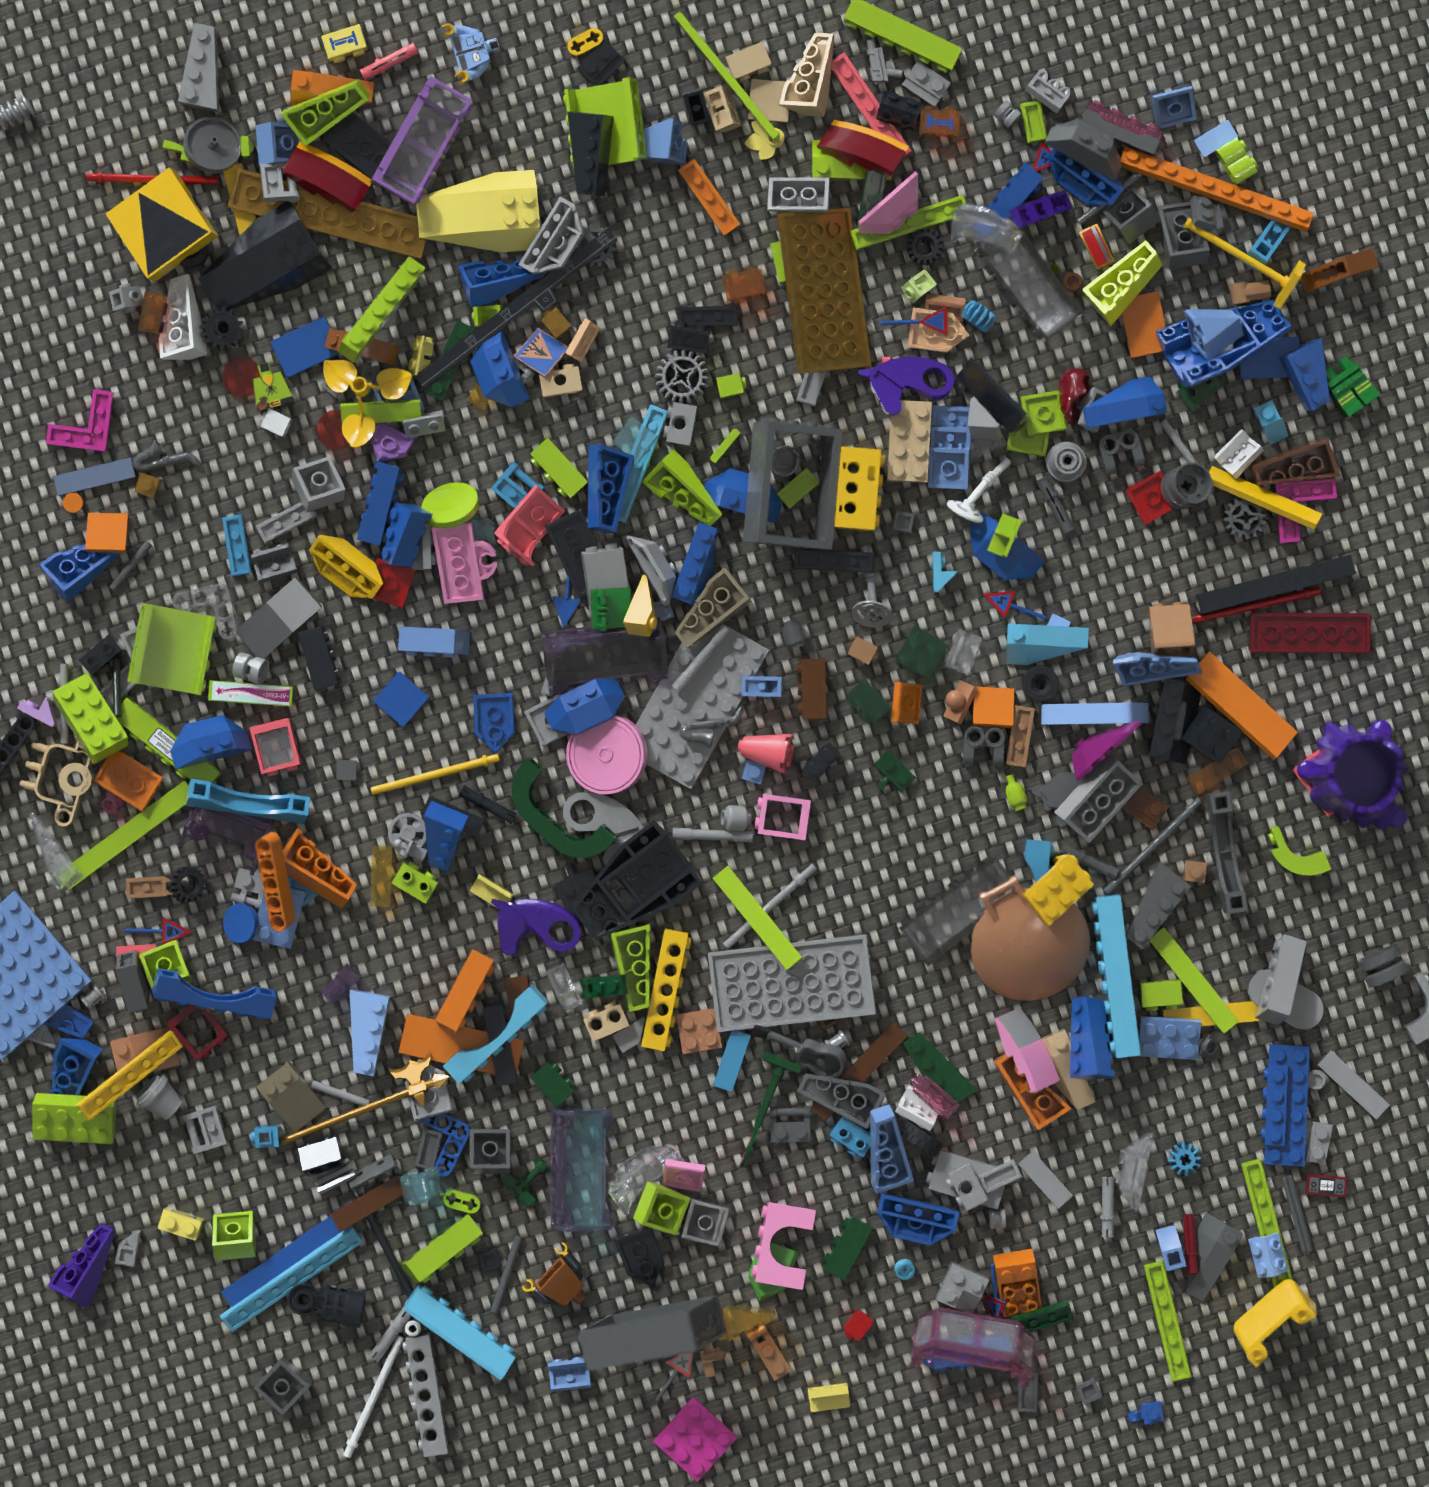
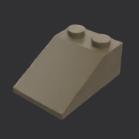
M291 1061L287 1062L256 1087L294 1132L298 1131L327 1108Z

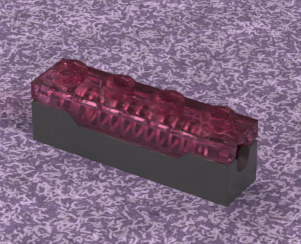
M1089 101L1081 119L1082 121L1114 138L1115 142L1148 155H1154L1163 132L1159 131L1160 127L1153 124L1147 126L1142 124V120L1137 117L1131 116L1128 118L1118 109L1112 108V110L1104 107L1105 104L1099 101Z

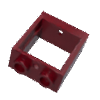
M189 1004L166 1024L196 1061L200 1058L205 1060L212 1054L211 1049L217 1045L219 1048L228 1041L226 1037L229 1033L208 1007L200 1009L220 1035L198 1053L177 1027V1025L198 1009L195 1005Z

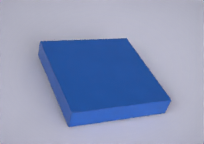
M398 671L373 702L404 727L428 700L429 696Z

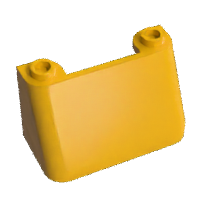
M1284 1279L1235 1322L1234 1334L1247 1357L1256 1368L1267 1357V1349L1262 1344V1341L1290 1316L1299 1324L1309 1322L1317 1315L1316 1304L1295 1281Z

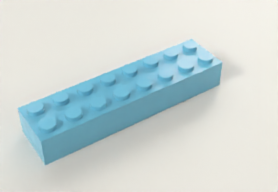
M1114 894L1093 897L1094 902H1091L1092 914H1096V921L1093 922L1094 933L1098 934L1099 941H1096V951L1098 954H1101V961H1098L1099 973L1103 974L1104 981H1101V990L1103 994H1106L1104 1008L1105 1013L1109 1017L1106 1030L1108 1034H1111V1041L1108 1042L1109 1052L1116 1058L1139 1056L1140 1047L1121 896Z

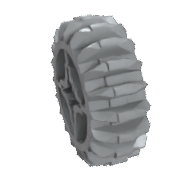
M682 350V356H678V352L674 351V358L667 354L669 361L661 360V363L665 365L664 368L657 366V370L662 371V374H655V377L662 378V380L656 382V385L664 386L659 392L667 391L665 394L666 399L672 395V402H675L676 398H680L679 403L683 404V398H686L689 404L691 403V396L698 400L696 393L704 394L700 388L708 387L706 383H703V380H709V376H703V374L709 372L708 368L701 369L706 363L705 361L697 363L700 359L699 355L692 359V351H690L688 357L685 356V350ZM687 361L694 366L689 369H681L676 362ZM672 366L675 371V377L666 383V372ZM677 369L682 374L688 373V377H686L688 386L682 380L677 381V377H679ZM698 371L699 381L693 389L689 379ZM676 385H683L688 392L677 393L671 388Z

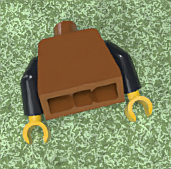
M562 1243L565 1246L564 1252H559L556 1247V1252L563 1255L564 1258L560 1256L536 1284L534 1280L527 1279L531 1283L530 1289L525 1285L522 1286L524 1291H531L532 1295L544 1304H562L566 1306L571 1300L580 1304L585 1298V1295L580 1291L584 1286L581 1282L583 1274L580 1263L572 1253H568V1246L565 1243Z

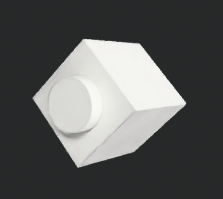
M268 409L267 412H263L260 422L262 423V428L285 438L292 419Z

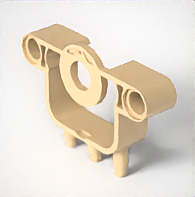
M78 740L75 748L64 744L48 746L32 742L31 748L44 752L42 763L27 761L25 766L31 770L38 771V776L35 783L21 780L19 785L25 789L35 791L36 795L42 800L58 804L55 822L60 826H69L75 821L81 802L80 795L88 791L92 784V775L88 769L92 762L88 757L86 765L71 763L62 768L59 774L60 787L65 793L76 796L74 805L69 806L65 802L43 795L40 789L50 753L54 748L60 747L76 753L83 752L86 754L85 750ZM77 771L82 775L83 782L80 786L73 787L68 783V776L71 772ZM63 812H67L70 816L67 823L62 822L60 819V815Z

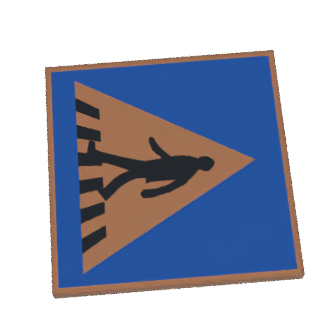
M537 328L513 357L546 378L566 354L568 347Z

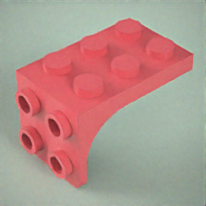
M535 485L494 532L499 537L497 542L525 566L529 563L533 567L535 563L531 559L532 552L547 533L545 525L559 519L565 510Z

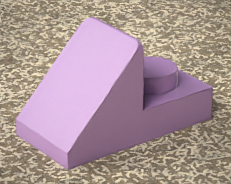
M45 697L40 709H37L38 705L30 700L20 702L17 709L51 727H56L57 721L49 697Z

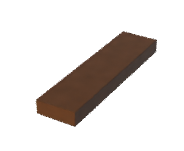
M398 1174L329 1215L338 1231L341 1232L409 1192Z

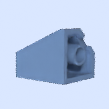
M667 119L645 128L644 138L647 159L642 160L685 165L688 144L681 134V131L684 129L682 122L675 119Z
M1187 309L1184 311L1192 345L1208 361L1243 336V320L1240 315L1237 316L1232 310Z

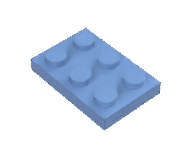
M290 887L295 922L281 932L275 931L270 925L265 894L263 892L258 911L259 927L256 929V935L252 940L291 949L305 890Z
M1141 1016L1139 1056L1198 1060L1201 1020Z

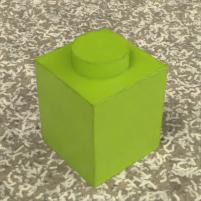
M740 373L716 378L720 399L744 394L743 389L747 388L745 377H740Z

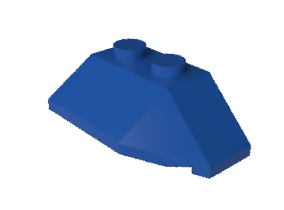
M1056 149L1048 156L1055 181L1086 205H1113L1124 190L1118 178L1114 182Z
M501 329L478 347L470 362L484 397L514 408L530 400L504 331Z
M730 468L705 483L704 488L717 507L745 515L748 473ZM770 484L767 522L777 524L782 504Z
M982 512L983 522H974L970 527L973 556L1004 580L1033 577L1045 561L1016 536L1006 558L987 551L998 522Z
M594 679L559 696L544 714L553 731L579 735L613 719L625 695L617 679Z
M224 715L185 724L173 744L170 754L177 770L252 751L247 731Z
M882 1193L877 1210L878 1216L892 1237L926 1245H933L955 1232L960 1211L938 1204Z

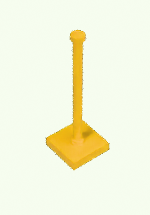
M1188 218L1183 226L1185 230L1188 228L1280 283L1282 288L1274 302V306L1281 309L1297 284L1306 265L1299 260L1289 277L1287 275L1284 277L1209 231L1194 226L1191 218Z

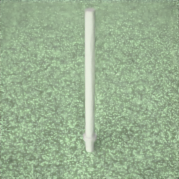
M397 1335L351 1439L347 1440L346 1444L348 1445L343 1454L345 1457L351 1458L354 1449L359 1445L357 1442L404 1341V1337Z

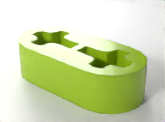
M455 1189L448 1190L443 1197L444 1204L447 1207L466 1213H475L481 1206L478 1196ZM454 1193L455 1198L461 1199V1202L454 1201L453 1204H450L447 1196H451ZM471 1199H474L477 1207L469 1209L468 1204L463 1203V1200L469 1202Z

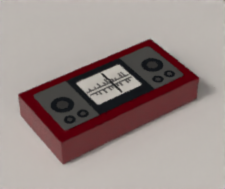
M1307 1174L1305 1194L1346 1198L1348 1178Z

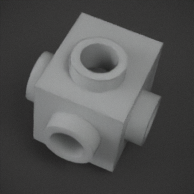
M131 283L123 284L118 289L109 292L113 311L124 310L125 314L137 311L136 308L144 305L140 286H131Z

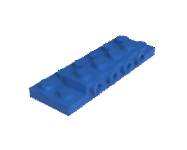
M1269 1044L1268 1068H1264V1080H1267V1088H1263V1100H1267L1266 1108H1262V1120H1266L1265 1128L1261 1129V1140H1265L1264 1164L1305 1166L1310 1046Z

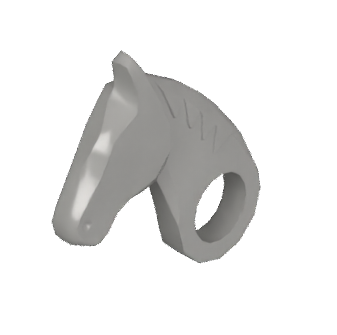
M579 792L569 797L563 806V818L572 829L576 831H596L601 825L605 824L619 836L604 854L603 862L605 865L625 841L645 827L627 807L603 794ZM578 800L589 801L595 809L594 818L587 824H579L571 816V807Z

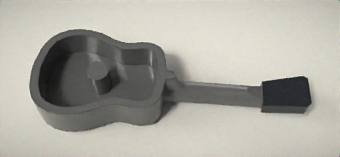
M754 1025L750 1034L752 1037L764 1039L767 1037L793 1048L797 1055L796 1061L798 1065L810 1069L816 1075L838 1078L843 1071L846 1054L835 1045L821 1044L812 1039H806L803 1043H799L771 1031L770 1028Z

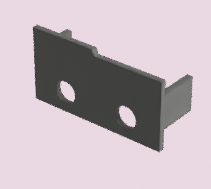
M392 1154L355 1172L356 1177L349 1180V1185L357 1198L359 1197L356 1190L357 1186L393 1168L397 1170L399 1175L401 1174Z

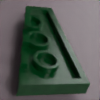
M920 1032L902 1042L937 1101L943 1105V1111L978 1091Z

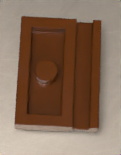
M1141 787L1121 807L1123 811L1152 831L1169 808V806Z

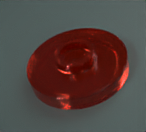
M243 357L230 361L224 368L222 375L226 390L240 398L254 395L253 379L261 377L258 364L249 358Z
M331 410L323 414L316 428L320 442L332 450H341L350 446L342 433L341 410Z

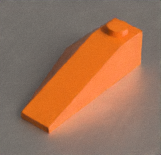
M293 70L290 107L357 79ZM360 80L371 94L369 100L363 104L372 103L374 82Z

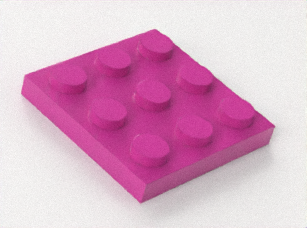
M693 1396L653 1442L698 1482L738 1436Z

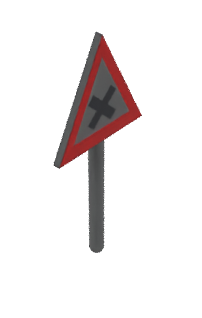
M693 1352L678 1354L665 1362L673 1367L675 1371L655 1399L656 1402H659L678 1372L690 1379Z

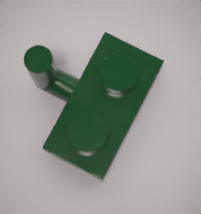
M888 750L874 764L885 775L877 784L880 790L885 789L892 782L903 792L916 779Z

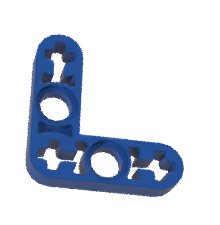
M445 1113L438 1115L434 1120V1124L430 1123L432 1118L419 1120L449 1135L435 1164V1171L440 1176H447L452 1172L470 1134V1127L466 1122ZM440 1117H446L449 1120V1125L446 1128H441L438 1125ZM453 1121L457 1122L454 1125L455 1127H465L466 1135L462 1134L459 1136L458 1131L452 1129V1133L448 1131ZM451 1143L458 1146V1152L453 1155L447 1151V1146ZM443 1154L449 1158H454V1162L449 1160L447 1167L450 1168L449 1171L441 1172L439 1163L443 1164L446 1160L445 1157H442Z

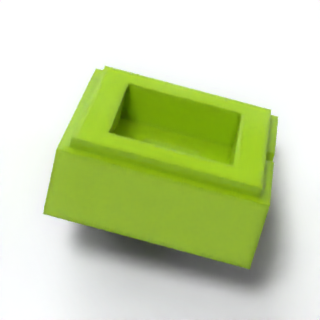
M241 136V155L244 159L252 158L251 152L254 149V144L249 136Z

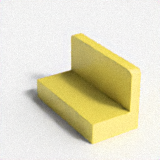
M482 874L478 875L470 889L472 893L492 904V899L508 902L514 896L513 893Z
M847 1383L808 1388L811 1412L850 1407Z

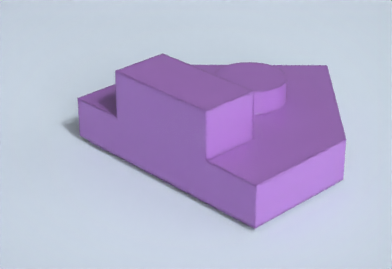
M378 423L370 441L378 462L404 458L415 439L406 438L404 433L385 423Z

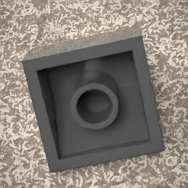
M1133 186L1119 195L1113 205H1107L1101 210L1113 228L1128 244L1160 221L1152 204Z

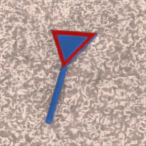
M947 306L921 320L880 321L879 324H923L948 336Z

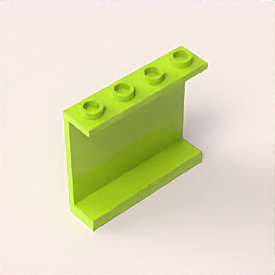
M628 77L615 83L577 90L564 89L565 95L563 100L567 111L613 116L609 165L647 159L638 79ZM567 114V115H566V123H567V125L569 126L568 114ZM569 131L568 142H569V144H570V146H571L570 131ZM571 154L570 159H571V163H572L573 168H574L573 156H572V154Z
M142 603L127 682L201 695V692H204L206 688L204 676L210 667L208 655L213 650L214 641L211 639L212 634L217 629L216 617Z

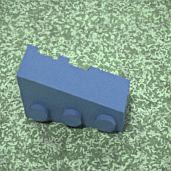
M399 627L398 651H405V655L417 656V652H424L423 656L435 657L436 653H442V657L454 658V654L469 655L470 631Z

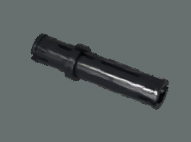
M466 785L463 786L458 795L473 803L475 807L479 806L512 824L517 814L485 797L484 793H478Z

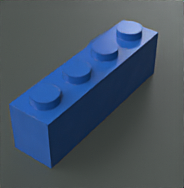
M701 522L698 523L671 598L693 606L708 581L713 577L717 528Z

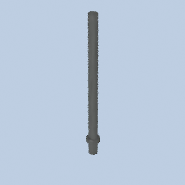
M1197 797L1190 805L1187 804L1185 806L1186 809L1103 890L1110 895L1191 814L1194 815L1196 813L1195 810L1203 802Z

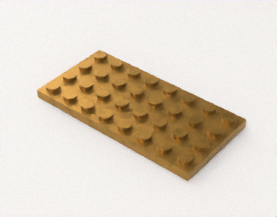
M851 208L829 209L828 212H786L777 214L798 374L872 366L857 253L850 231L853 230Z

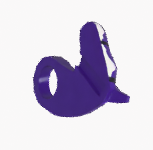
M925 357L896 358L879 364L873 369L859 370L858 373L859 376L869 379L872 392L878 399L885 414L889 416H895L901 412L900 396L904 388L912 390L929 400H942L950 394L955 382L953 372L947 365ZM929 372L940 374L944 378L945 386L938 390L929 388L923 381V375Z

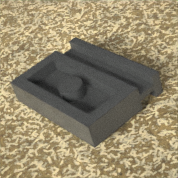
M1193 195L1190 200L1193 225L1210 231L1215 229L1217 233H1221L1223 221L1220 203L1213 204L1211 200L1205 197Z

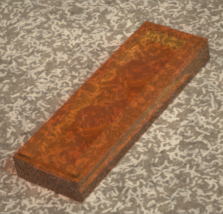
M1236 747L1229 751L1221 765L1213 761L1186 779L1195 794L1199 795L1248 763L1239 748Z

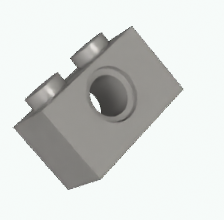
M673 402V406H669L667 418H670L669 426H665L663 437L667 438L666 443L690 447L697 406ZM677 419H683L686 423L685 427L681 430L674 427V422Z
M969 1162L948 1173L949 1178L947 1182L951 1190L956 1189L959 1196L955 1198L961 1208L965 1206L968 1211L988 1200ZM965 1182L972 1185L971 1190L967 1193L962 1192L960 1189L961 1185Z

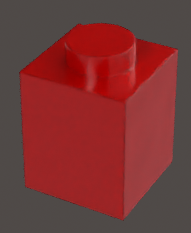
M857 1308L843 1326V1329L846 1331L844 1334L853 1341L855 1338L860 1341L874 1323V1320Z

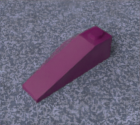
M1135 721L1091 734L1086 740L1082 737L1074 745L1076 749L1071 754L1075 779L1080 781L1141 723Z

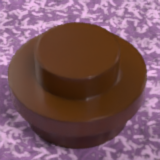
M1074 272L1066 274L1062 281L1064 289L1071 293L1080 290L1083 283L1081 276Z

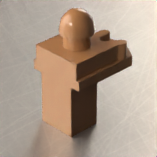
M708 1344L702 1348L703 1351H700L706 1378L716 1376L713 1361L726 1357V1353L720 1351L719 1347L712 1348L711 1344Z

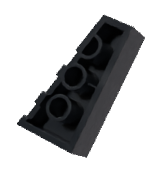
M567 111L577 194L605 197L613 116Z

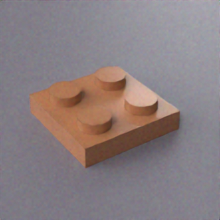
M714 1008L676 1014L683 1054L722 1048L720 1032H717Z

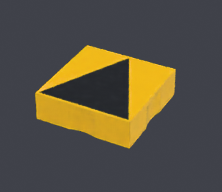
M170 167L106 213V216L147 279L153 282L162 278L177 267L186 257L198 252L219 236L206 215L194 202L191 192L178 172Z

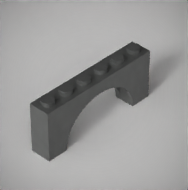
M1230 791L1206 793L1223 912L1231 914L1248 911L1246 895L1241 883L1232 830L1233 809Z

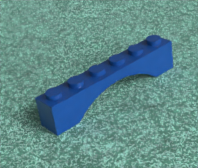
M159 968L157 969L152 989L153 997L162 1002H167L168 1000L175 1001L179 1005L191 1004L200 1009L208 1007L222 1013L230 1011L239 1016L251 1015L260 1020L265 1018L271 1019L277 998L275 990L257 986L236 994L221 995L208 993L190 985L178 972Z

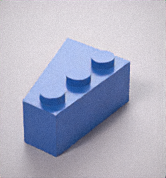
M431 801L424 814L429 865L448 872L455 859L468 815Z

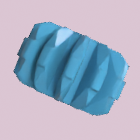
M970 301L961 314L967 322L982 332H987L991 329L996 320V316L976 301Z
M1181 1142V1149L1175 1144L1174 1148L1177 1151H1169V1154L1174 1156V1158L1167 1159L1169 1163H1174L1170 1166V1169L1174 1170L1178 1167L1177 1175H1180L1183 1170L1184 1175L1188 1176V1169L1193 1174L1196 1173L1193 1166L1200 1167L1201 1165L1195 1161L1202 1159L1200 1155L1195 1156L1199 1149L1195 1148L1192 1150V1143L1188 1144L1187 1149L1185 1142ZM1188 1154V1163L1185 1161V1164H1182L1180 1157Z

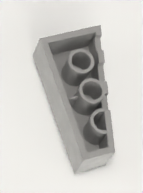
M194 23L178 102L181 105L220 113L217 30L215 27Z

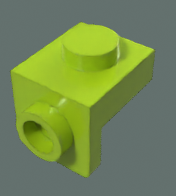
M503 305L473 307L472 320L475 327L481 326L503 309Z

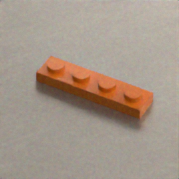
M695 159L678 170L723 236L740 226L734 214Z

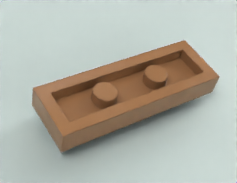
M1014 706L1013 728H1011L1006 765L1026 767L1035 708Z

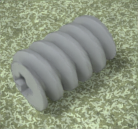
M21 95L22 102L14 98L13 106L7 101L6 109L0 104V133L1 126L8 130V123L15 127V120L20 124L23 123V117L26 120H30V113L36 117L29 100L24 95Z

